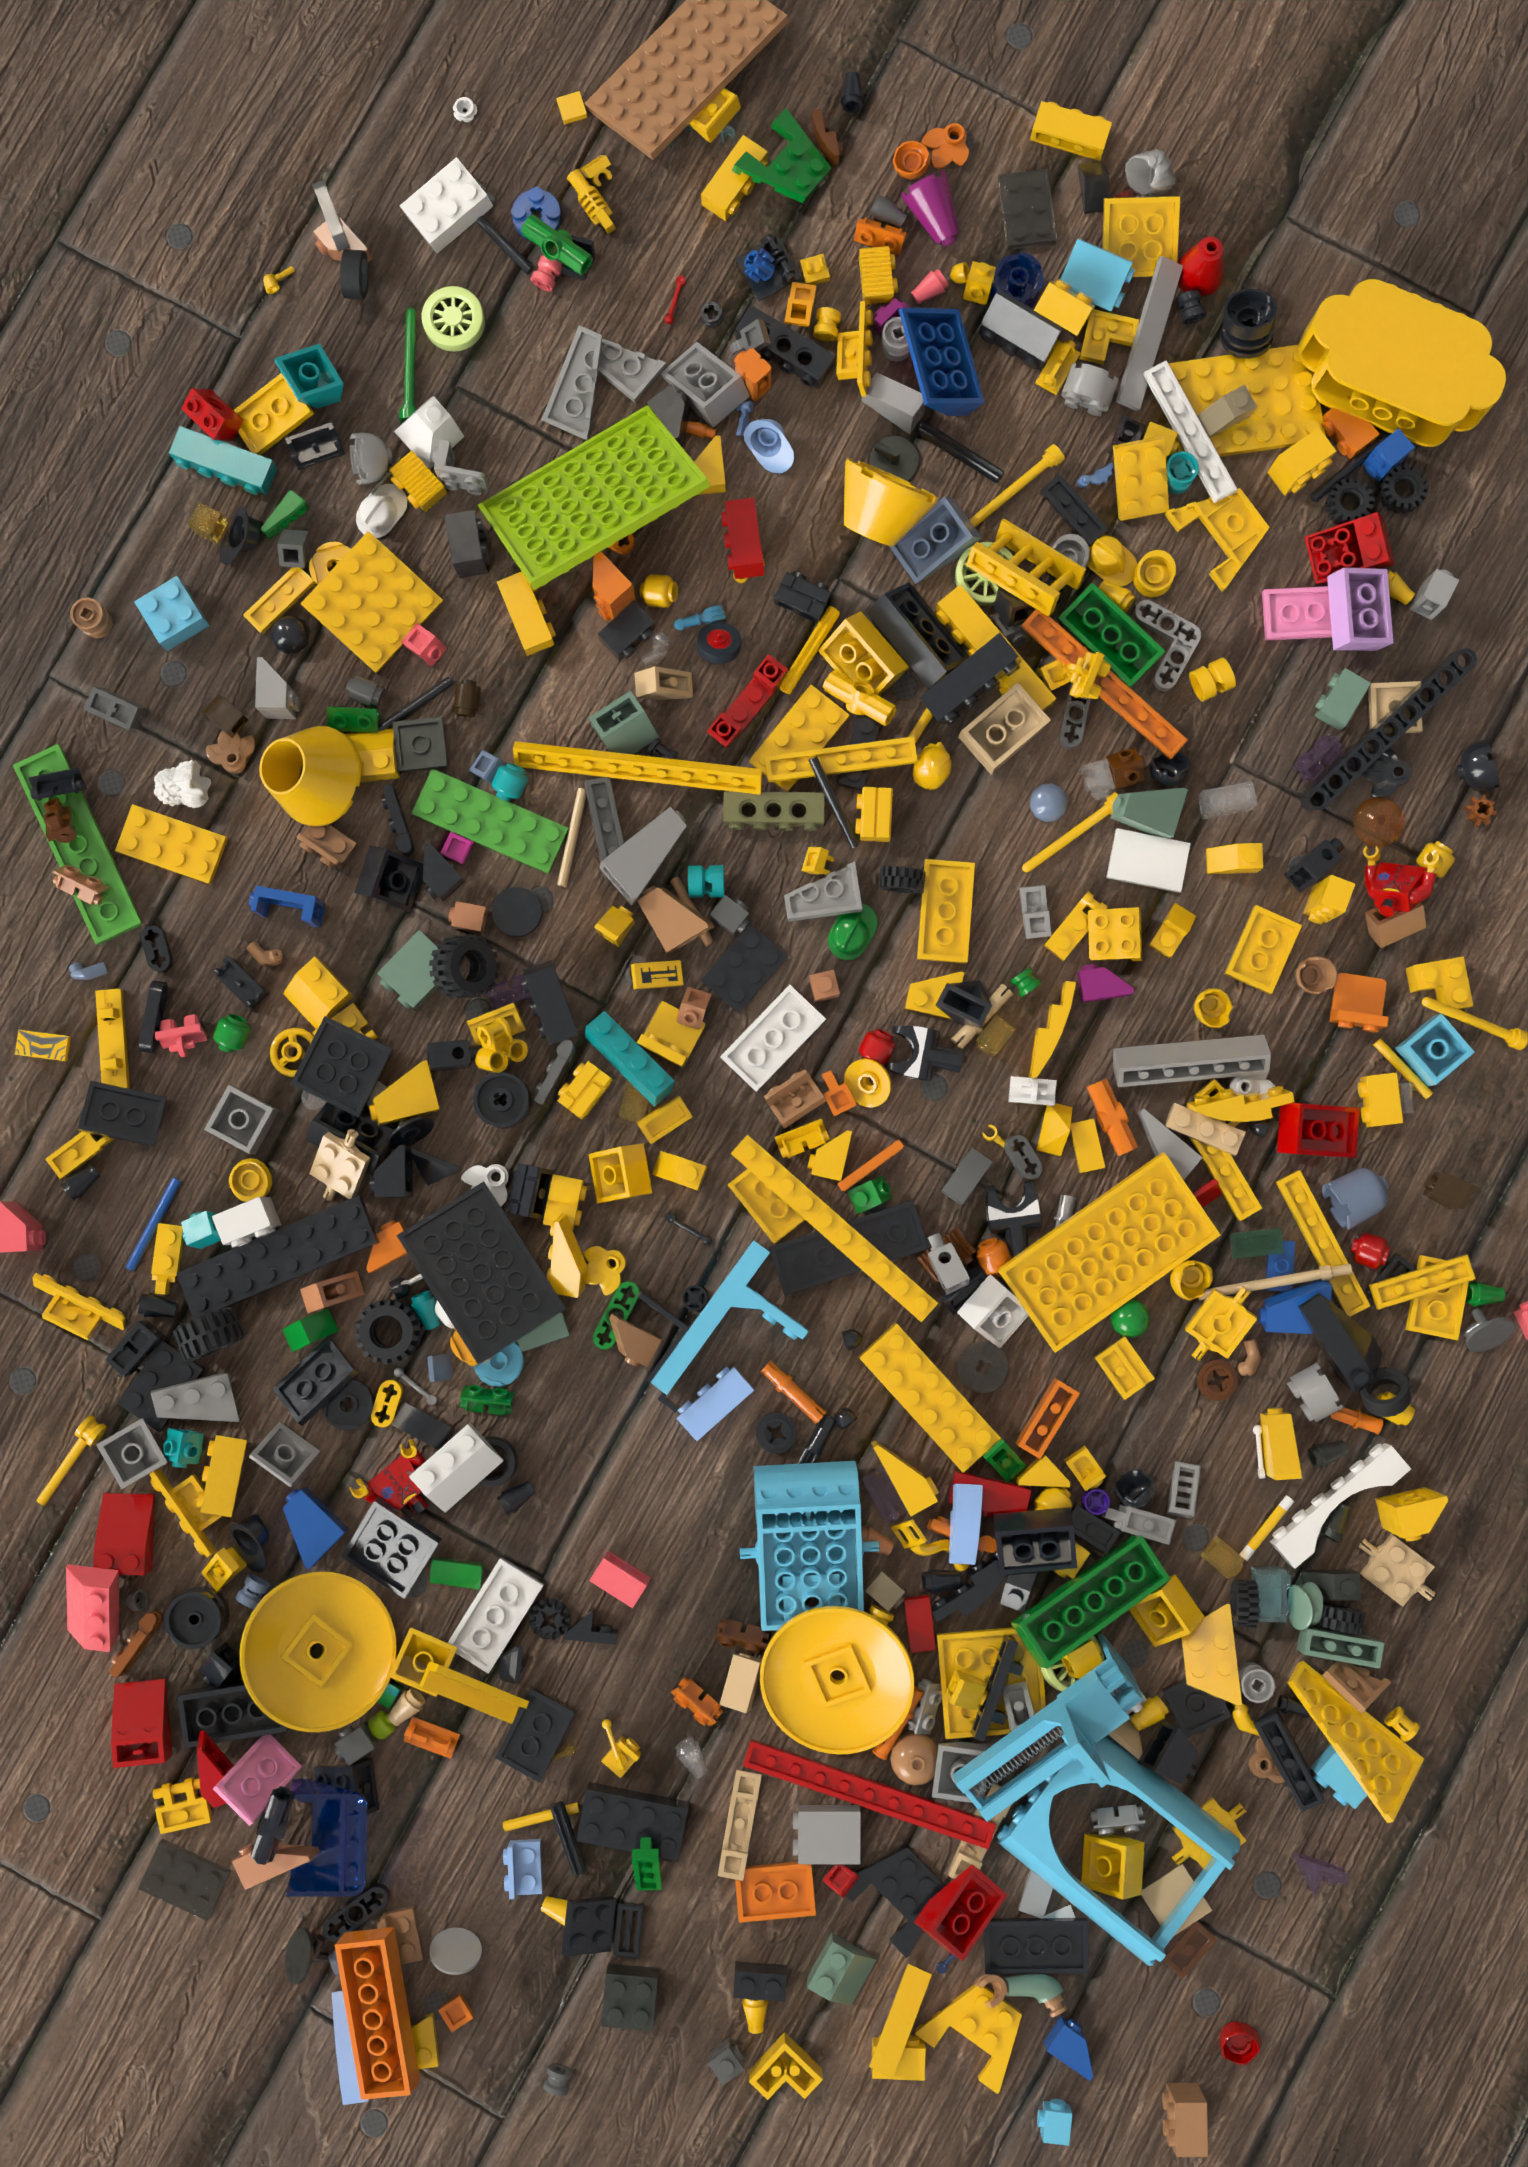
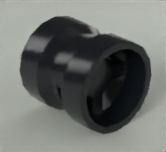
M1199 290L1187 291L1176 298L1178 307L1182 309L1181 319L1185 325L1199 322L1207 315L1205 307L1200 303L1202 296Z

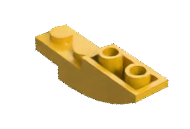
M1281 1086L1269 1088L1267 1093L1260 1095L1255 1092L1244 1096L1233 1089H1225L1219 1091V1095L1197 1096L1194 1098L1195 1101L1187 1103V1108L1219 1120L1233 1122L1259 1121L1273 1118L1271 1108L1293 1103L1294 1096L1293 1092L1283 1089Z

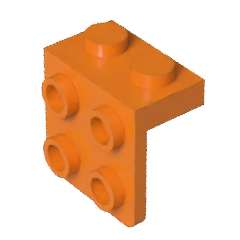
M1339 973L1334 986L1329 1022L1338 1023V1027L1353 1029L1354 1026L1363 1027V1031L1379 1032V1029L1387 1027L1389 1017L1382 1016L1386 981L1380 978Z

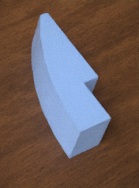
M953 1485V1509L950 1512L949 1563L971 1565L976 1563L983 1485Z

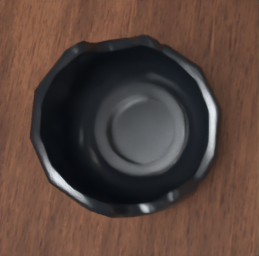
M294 615L283 616L274 623L271 639L278 650L286 654H297L308 645L311 630L304 619Z
M1177 752L1172 759L1167 758L1161 753L1158 757L1152 759L1149 769L1156 782L1166 786H1176L1185 780L1191 767V762L1188 757L1180 752Z
M1136 1469L1120 1476L1115 1483V1492L1124 1505L1139 1508L1151 1502L1156 1494V1484L1150 1475L1147 1476L1143 1470Z

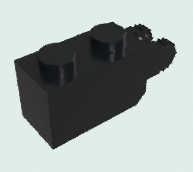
M1041 577L1038 578L1040 581L1047 584L1048 586L1052 585L1056 581L1054 579L1044 582V580ZM998 589L994 609L1007 627L1024 623L1034 612L1035 608L1005 589ZM1061 594L1058 598L1057 604L1061 602Z

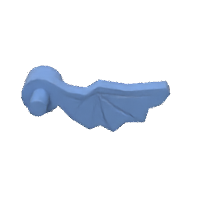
M745 401L736 408L737 411L741 410L742 412L739 418L737 436H744L745 429L749 425L748 412H753L754 409L752 401Z
M1111 462L1106 467L1096 470L1094 475L1081 476L1077 480V486L1083 489L1089 483L1095 485L1106 483L1108 477L1112 475L1111 470L1114 463Z

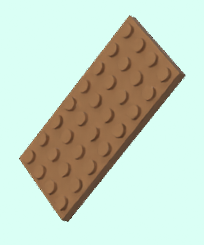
M686 0L584 103L585 107L599 120L654 160L789 23L788 15L767 0Z

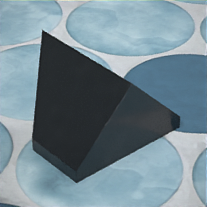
M980 980L947 983L936 1003V1006L956 1023L979 1028L982 1027L992 1008V1004Z

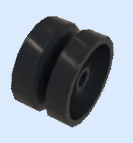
M506 1072L492 1073L484 1077L476 1086L473 1095L474 1109L479 1118L488 1125L501 1129L514 1128L523 1123L530 1114L532 1095L527 1084L517 1076ZM503 1096L507 1097V1104L505 1106L499 1102Z
M204 1586L191 1588L174 1599L167 1608L164 1619L166 1632L171 1640L180 1647L187 1649L203 1648L219 1637L227 1627L230 1616L228 1603L223 1595L216 1592L213 1588Z

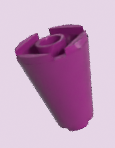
M939 171L940 177L935 178V175L931 174L908 187L909 194L903 191L901 197L937 245L942 244L943 247H947L957 241L956 236L959 234L947 173L946 171Z

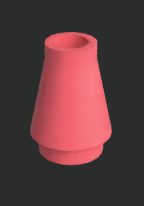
M937 269L934 272L930 271L911 292V295L917 304L920 305L922 302L945 292V288L949 285L943 274Z

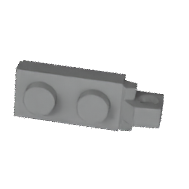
M1119 1505L1118 1510L1108 1508L1102 1514L1104 1518L1114 1520L1113 1527L1119 1528L1121 1531L1142 1535L1144 1538L1170 1545L1176 1523L1175 1519L1124 1505Z

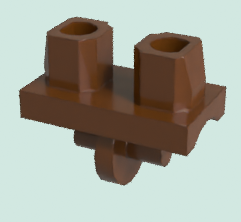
M59 798L45 802L44 808L47 813L44 815V821L46 823V837L50 842L54 839L61 843L73 841L76 837V829L73 825V810L71 806L63 807Z

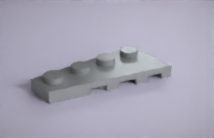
M579 325L543 414L542 421L587 441L603 336Z

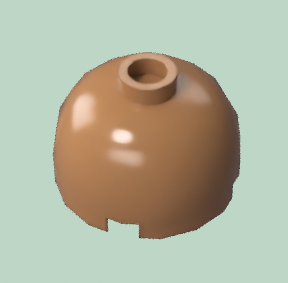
M911 1731L899 1736L890 1751L891 1767L899 1779L906 1784L917 1786L926 1784L934 1779L938 1745L932 1737L926 1734H914L915 1731Z

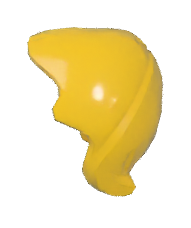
M938 742L936 745L933 743L928 744L917 755V763H914L913 779L922 788L935 790L941 787L951 773L952 763L950 755L941 742Z
M1195 1260L1184 1261L1171 1271L1170 1284L1172 1289L1179 1297L1186 1300H1193L1203 1296L1205 1289L1213 1281L1212 1268L1205 1263Z

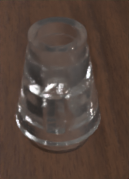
M692 1737L679 1742L675 1747L677 1758L695 1779L705 1775L708 1770L699 1743L694 1741Z

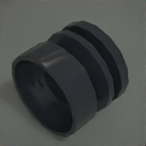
M1249 288L1239 290L1226 301L1221 342L1223 348L1229 354L1237 358L1251 359L1265 354L1272 346L1278 307L1275 299L1269 293L1260 289Z

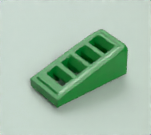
M290 490L261 527V531L268 539H272L310 509L309 505L304 499Z

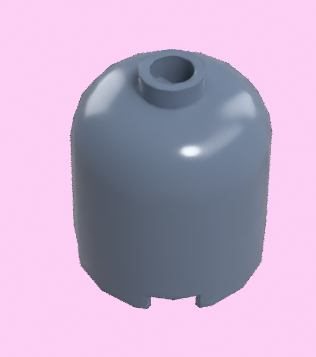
M1361 1168L1324 1184L1322 1193L1324 1199L1328 1197L1333 1207L1329 1211L1341 1227L1347 1226L1349 1230L1385 1209L1388 1202L1387 1189H1389V1186L1383 1176H1378L1370 1169Z

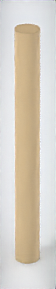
M578 788L557 882V885L561 887H567L587 796L586 789Z

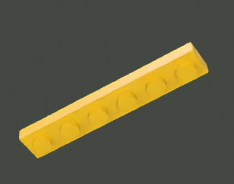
M914 737L765 756L768 783L816 777L808 761L810 757L817 755L826 775L917 763Z
M1297 1170L1276 1181L1318 1265L1334 1267L1349 1264L1301 1171ZM1353 1271L1352 1274L1332 1277V1280H1329L1338 1304L1349 1317L1370 1307Z

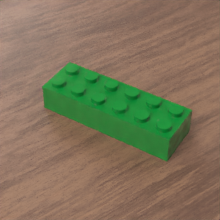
M1132 1535L1108 1552V1554L1076 1575L1074 1579L1069 1580L1012 1621L1011 1624L1038 1666L1048 1669L1168 1582L1170 1577L1143 1536Z

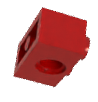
M191 388L181 407L213 440L233 441L244 421L211 389Z

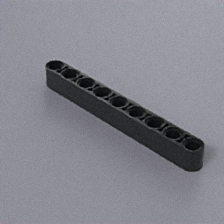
M1464 648L1449 654L1379 720L1373 728L1304 791L1300 799L1302 807L1307 811H1317L1326 808L1474 668L1477 662L1475 652L1469 648ZM1459 655H1462L1465 658L1464 667L1460 666L1458 663ZM1441 672L1447 676L1446 684L1441 683L1439 679ZM1423 689L1429 694L1427 702L1421 698V691ZM1404 707L1410 710L1411 715L1409 719L1403 716L1402 711ZM1386 724H1389L1393 730L1390 737L1384 732ZM1368 741L1374 745L1372 754L1366 751V743ZM1350 758L1356 763V768L1353 772L1347 767V762ZM1331 776L1336 777L1338 782L1335 789L1329 785V778ZM1313 793H1316L1319 797V804L1317 806H1314L1310 800Z

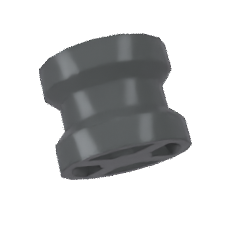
M550 2064L547 2070L549 2076L544 2082L543 2089L553 2095H567L569 2091L568 2080L572 2079L573 2075L572 2069L561 2064Z

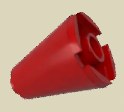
M1211 236L1206 237L1180 257L1178 264L1183 265L1178 286L1184 293L1191 290H1199L1201 296L1211 295L1221 286L1225 269L1223 245L1219 239Z

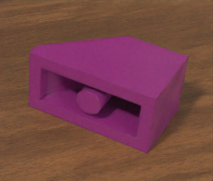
M1097 964L1082 966L1083 971H1079L1076 974L1081 1003L1134 994L1133 987L1105 967L1098 968Z

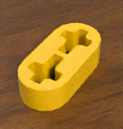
M387 1380L379 1387L371 1413L372 1422L378 1427L389 1426L397 1414L403 1395L402 1384L397 1380ZM393 1384L397 1395H392L388 1402L386 1401L388 1392L385 1391V1388ZM387 1405L386 1414L390 1418L381 1422V1417L377 1416V1412L383 1411L384 1406Z

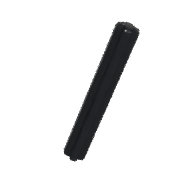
M922 421L918 426L917 434L991 481L998 483L1002 479L1004 470L926 421Z

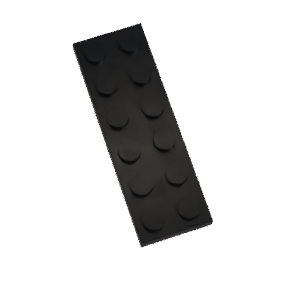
M913 1200L847 1222L890 1261L929 1249ZM819 1231L769 1247L784 1296L862 1271Z

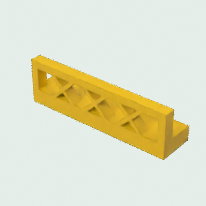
M433 1662L428 1663L419 1685L421 1688L511 1724L514 1721L518 1708L526 1709L529 1703L525 1699Z

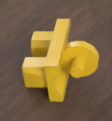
M1086 652L1084 658H1078L1076 665L1068 664L1066 669L1072 673L1069 681L1073 683L1069 695L1075 698L1098 699L1101 687L1094 684L1096 675L1106 677L1111 667L1109 663L1103 660V654L1099 652L1095 654Z

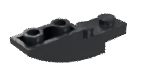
M997 1551L992 1554L994 1557L986 1562L981 1560L971 1566L972 1571L968 1573L973 1581L971 1584L965 1582L954 1590L956 1593L949 1598L943 1596L933 1603L934 1607L931 1608V1612L937 1622L958 1609L966 1617L995 1592L1007 1575H1000Z

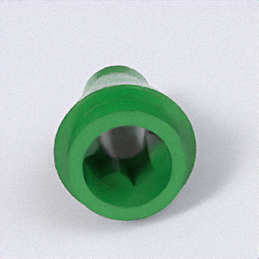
M1476 1281L1468 1284L1465 1300L1467 1304L1475 1307L1497 1302L1502 1303L1505 1300V1290L1502 1287H1495Z

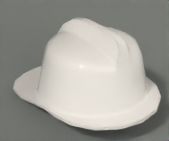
M394 484L381 485L374 495L371 492L361 502L357 511L356 523L358 529L364 535L369 531L376 538L388 534L407 509L408 500L403 490L399 491Z

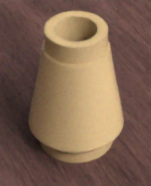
M415 1688L405 1690L388 1714L390 1722L395 1726H399L422 1710L425 1703L424 1696Z

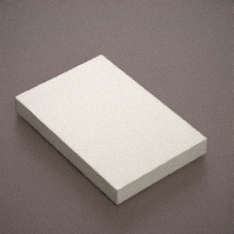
M1117 828L1106 878L1180 893L1191 843Z

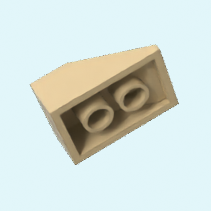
M1017 683L960 732L958 738L990 774H993L1051 720L1021 685Z

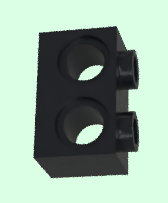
M148 1320L138 1321L108 1355L105 1361L123 1377L130 1376L166 1336Z

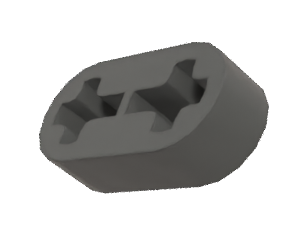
M1013 1135L1006 1139L1004 1149L1018 1175L1023 1179L1037 1178L1042 1172V1165L1029 1141L1022 1135ZM1013 1141L1021 1142L1022 1145L1019 1147L1022 1156L1019 1151L1012 1150V1147H1014ZM1024 1159L1028 1164H1034L1032 1168L1033 1173L1025 1172L1024 1169L1027 1168Z

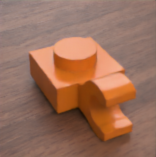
M831 1070L821 1075L829 1091L823 1093V1096L833 1116L857 1105L847 1084L838 1085Z

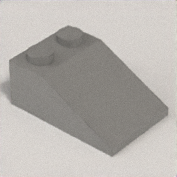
M698 342L660 373L676 391L682 390L689 401L687 404L713 428L750 396L742 376Z

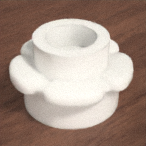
M467 97L457 99L453 106L455 111L454 117L458 121L470 122L474 119V115L477 114L476 105Z

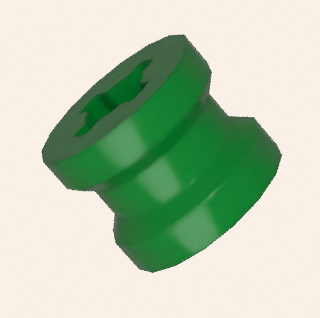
M1031 967L1010 981L1012 985L1017 986L1019 989L1018 994L1021 998L1042 984L1039 979L1034 977Z

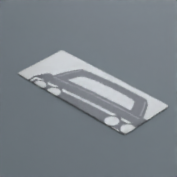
M400 456L396 459V461L392 464L390 468H392L397 462L400 461ZM389 469L372 489V495L375 494L391 474Z

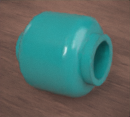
M507 762V765L499 766L491 784L492 788L497 791L496 796L508 802L511 798L519 799L528 782V777L524 774L526 770L510 762Z

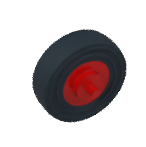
M713 622L705 625L697 636L699 655L704 660L713 664H726L733 661L741 650L740 633L735 627L724 622Z

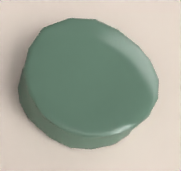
M1307 1582L1301 1587L1293 1585L1289 1589L1287 1602L1288 1617L1295 1629L1304 1630L1309 1626H1314L1320 1622L1322 1617L1323 1596L1319 1587L1313 1582Z

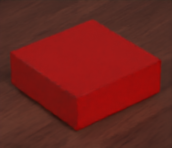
M834 1864L822 1881L844 1899L859 1879V1876L844 1864Z

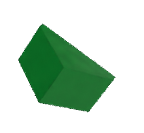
M327 1308L287 1326L282 1331L291 1351L295 1352L338 1332L339 1329L330 1309Z

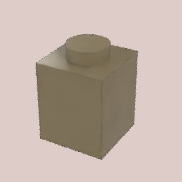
M882 1568L864 1586L865 1591L887 1611L892 1607L896 1609L905 1599L903 1596L905 1593L904 1588Z

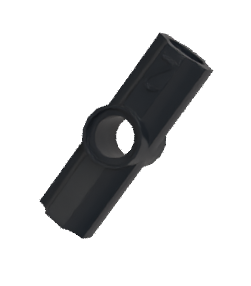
M280 1786L273 1789L266 1810L261 1813L256 1832L257 1837L251 1851V1858L257 1864L266 1865L272 1862L279 1841L283 1840L289 1820L288 1815L295 1796L287 1787Z

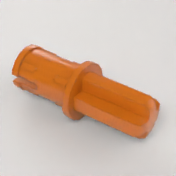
M1343 1407L1330 1415L1334 1420L1352 1425L1353 1429L1358 1427L1375 1434H1379L1383 1426L1381 1418L1364 1414L1360 1409L1355 1411Z

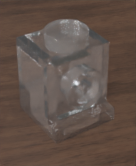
M1108 760L1097 761L1081 767L1080 774H1086V777H1084L1086 791H1090L1091 796L1095 800L1109 797V793L1114 790L1115 786Z

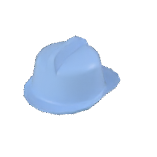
M762 418L751 422L746 427L744 441L758 462L766 470L780 474L786 472L792 466L794 451L785 437L782 426L777 421Z

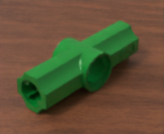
M533 214L527 217V220L522 225L521 232L526 238L541 247L542 253L547 259H558L581 276L587 272L593 262L592 255L573 243L572 237L567 231H556Z

